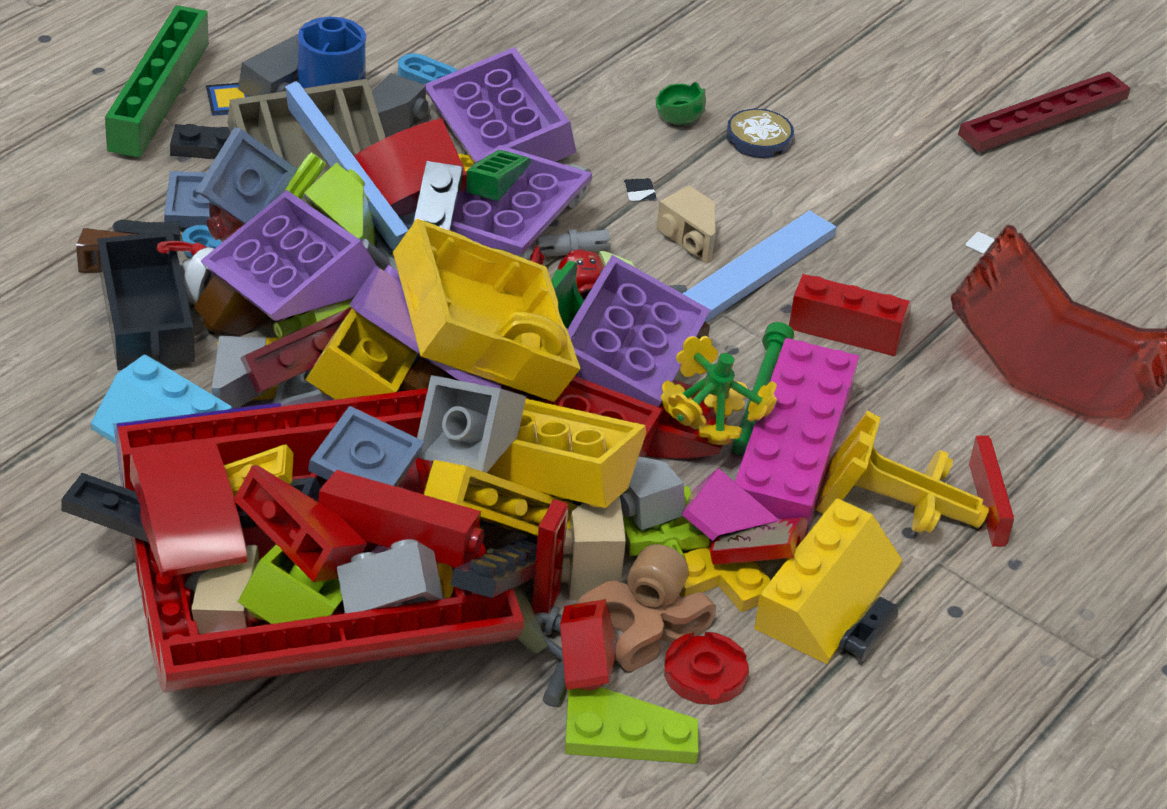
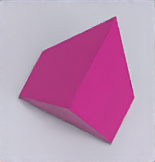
M719 468L693 489L682 512L686 519L712 541L718 535L780 521Z

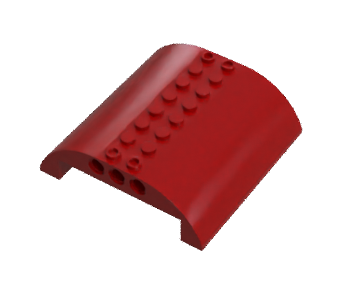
M428 388L119 426L118 439L124 488L135 491L130 479V452L210 439L215 440L224 465L287 444L293 452L292 480L310 478L312 473L308 471L310 459L349 406L417 438ZM417 458L401 481L400 488L424 495L433 461ZM259 526L242 528L245 547L257 545L260 560L276 545ZM131 536L153 660L158 681L164 693L512 641L521 635L524 627V619L513 589L490 598L454 587L450 598L351 613H345L342 602L330 616L275 624L259 619L258 622H252L251 627L199 634L196 620L193 619L192 614L195 592L185 585L186 580L194 572L162 578L149 542ZM483 543L477 555L472 554L467 562L487 554Z

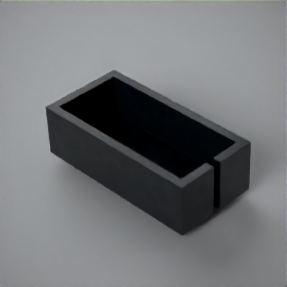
M173 231L97 238L99 272L117 370H123L144 354L155 361H159L162 365L195 362L194 327L177 251H169L165 254L157 250L158 243L175 241Z

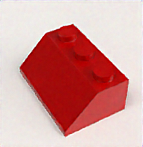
M802 274L794 293L789 326L794 331L896 356L911 312V303L909 300L897 298L894 295L882 294L862 289L855 285H846L826 280L819 276Z

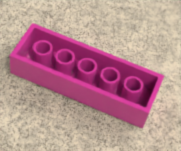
M785 338L770 382L773 381L777 384L774 392L777 399L776 404L768 416L762 417L758 421L756 420L735 483L778 519L806 516L808 521L806 537L853 391L859 355L809 344L805 341Z

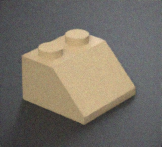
M620 496L607 508L592 507L587 503H582L572 511L570 529H566L564 554L568 555L563 560L561 582L568 585L569 600H579L584 594L604 582H621L626 540Z

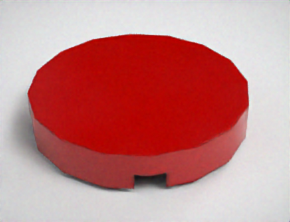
M693 632L682 635L669 646L665 653L664 677L669 687L680 697L697 704L715 705L728 702L741 694L748 680L749 665L743 648L731 638L716 632H705L704 636H694Z

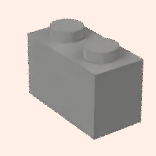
M416 540L398 541L391 545V550L378 554L367 552L355 555L351 558L350 563L337 567L345 613L443 599L434 551Z

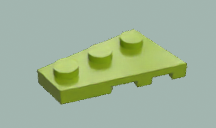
M603 687L590 691H584L580 688L568 690L564 754L697 764L698 719Z

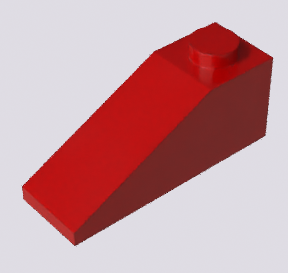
M259 465L251 466L233 499L312 582L339 579L337 567L350 563L351 558L361 554L367 545V542L341 516Z

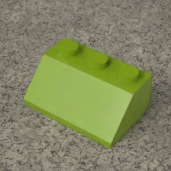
M336 162L304 192L307 204L359 240L367 239L376 247V233L372 221L374 216L369 210L368 203L370 200L364 191L365 182L354 170L349 169L346 171Z
M276 544L259 561L237 602L248 608V611L254 617L275 624L330 616L341 605L343 599L339 579L312 582Z

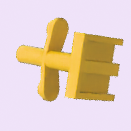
M868 410L831 457L816 507L818 512L824 514L836 498L843 500L852 487L857 486L915 506L911 529L919 533L923 531L931 533L937 525L940 515L979 528L989 511V508L982 504V498L940 481L946 478L953 465V459L948 457V452L938 450L932 457L925 474L879 454L874 447V441L881 417Z

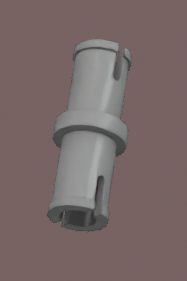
M571 229L566 234L539 236L536 239V244L540 246V251L544 257L567 255L571 251L578 249L591 252H609L611 247L610 243H608V240H610L608 229L577 232L576 229Z

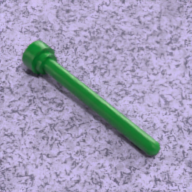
M773 322L766 327L762 338L766 352L752 392L758 394L763 385L767 386L770 383L785 338L794 340V331L789 325L782 322ZM748 400L739 425L742 428L740 438L735 439L732 445L733 453L738 456L745 454L756 420L751 422L747 419L750 413L748 412V407L751 400Z

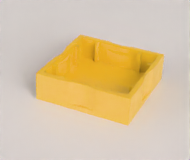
M418 218L415 220L393 251L420 356L555 402L579 372L580 366L569 333L560 317L558 300L547 267L506 251L484 246L463 235ZM514 312L533 313L547 317L561 326L567 335V345L560 355L556 356L547 353L546 349L542 348L545 341L541 336L540 349H536L520 343V335L515 340H511L494 334V332Z

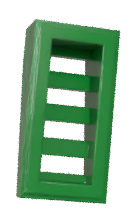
M498 149L472 165L466 171V192L499 201L531 164V158Z

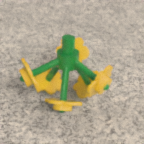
M690 336L683 342V350L676 355L677 362L681 364L680 372L686 377H691L696 372L698 374L707 372L704 379L686 391L680 384L674 385L669 380L662 383V390L664 392L661 394L662 403L666 411L673 418L685 426L698 429L699 436L708 438L709 443L726 445L730 444L732 439L740 438L742 428L727 426L725 418L729 417L733 411L739 412L743 410L745 405L744 398L751 400L748 407V412L750 413L747 417L749 421H758L771 413L777 401L774 395L777 387L775 382L771 381L767 386L763 385L758 394H755L747 389L743 382H736L734 380L735 373L732 370L735 359L731 354L722 353L717 363L711 364L717 359L718 351L712 346V341L708 336H703L700 339ZM703 400L706 407L714 408L716 414V424L705 425L706 419L701 415L702 409L699 406Z

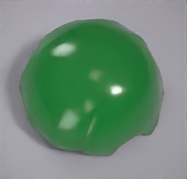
M693 82L691 85L683 83L668 85L660 90L655 98L658 114L663 120L676 126L689 125L697 121L704 113L706 107L705 88L701 89L698 82Z

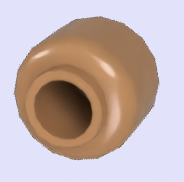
M660 544L649 545L640 551L627 577L628 586L635 599L645 606H669L676 601L689 576V568L684 557L675 549Z

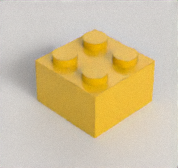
M352 308L328 342L307 376L306 381L313 384L323 394L329 395L335 400L397 392L418 353Z

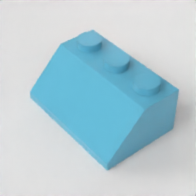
M144 354L116 374L91 422V429L116 444L113 423L231 409L232 406Z

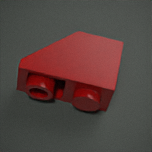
M602 599L564 606L560 622L566 688L567 690L580 688L584 691L598 689L604 684L610 683L617 645L607 601Z

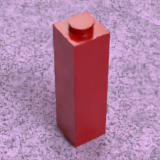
M337 469L319 490L318 503L341 516L365 541L391 548V545L398 541L416 540L434 551L436 562L453 567L465 564L472 554L477 555L481 549L484 530L479 529L481 511Z

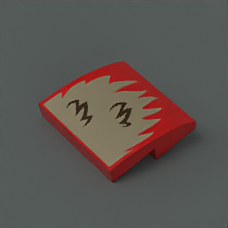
M807 517L782 518L777 522L718 535L712 542L709 551L712 563L716 565L793 558L795 548L805 538L808 525Z

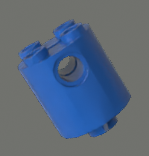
M329 16L306 22L299 29L298 83L302 88L365 79L366 33L363 27L354 21L342 17Z

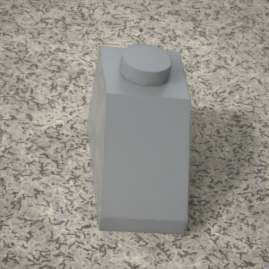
M219 336L212 395L231 405L232 408H238L264 393L263 391L257 394L240 358L266 346V338Z

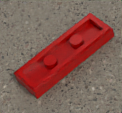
M976 435L969 461L970 470L977 495L983 499L982 504L989 508L985 523L992 547H1006L1013 526L1014 515L992 440L989 435Z
M555 499L552 500L538 527L532 600L534 614L541 612L550 614L561 592L568 506L567 503Z

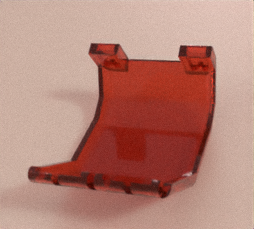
M1008 224L1004 226L994 239V242L990 244L950 297L953 311L1012 388L1086 419L1130 420L1162 393L1167 385V328H1139L1073 301L1023 234L1018 233L1013 225Z

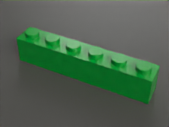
M175 5L105 116L107 151L124 156L139 158L142 156L209 45L208 11Z

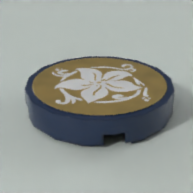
M753 108L741 110L733 114L728 120L727 140L729 143L732 141L735 144V149L743 154L752 157L769 158L774 157L775 152L781 150V154L787 152L792 145L794 127L787 118L779 113L767 109Z

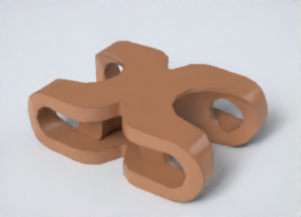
M619 581L604 582L584 594L577 602L578 604L606 599L613 629L623 632L617 641L615 661L626 671L637 670L657 659L661 651L660 640L671 644L684 634L694 632V636H698L711 626L716 613L715 603L701 592L678 597L669 606L648 607L635 599L627 584Z

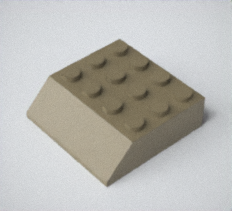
M368 79L303 88L353 156L386 138ZM286 91L230 100L227 121L230 134L234 127L241 128L297 169L308 154H316L325 161L326 167L314 183L331 168L289 111ZM304 195L301 200L304 201L305 203H307L306 198H305V195Z

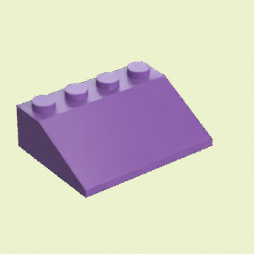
M515 47L424 84L426 85V93L474 163L487 157L498 145L554 162L576 153L569 119Z
M498 145L490 154L500 149L530 157L531 164L499 201L466 192V188L465 191L459 192L452 232L463 235L490 248L503 249L514 255L523 254L592 180V173Z
M288 190L200 261L205 268L274 321L353 298L374 267L377 266L361 240Z
M612 255L567 329L580 366V370L575 376L659 407L662 402L661 394L664 393L662 383L667 380L672 382L681 364L676 360L677 353L683 350V342L688 337L697 336L711 309Z
M390 265L384 271L375 266L349 305L359 314L420 354L398 271ZM428 359L459 381L501 389V383Z

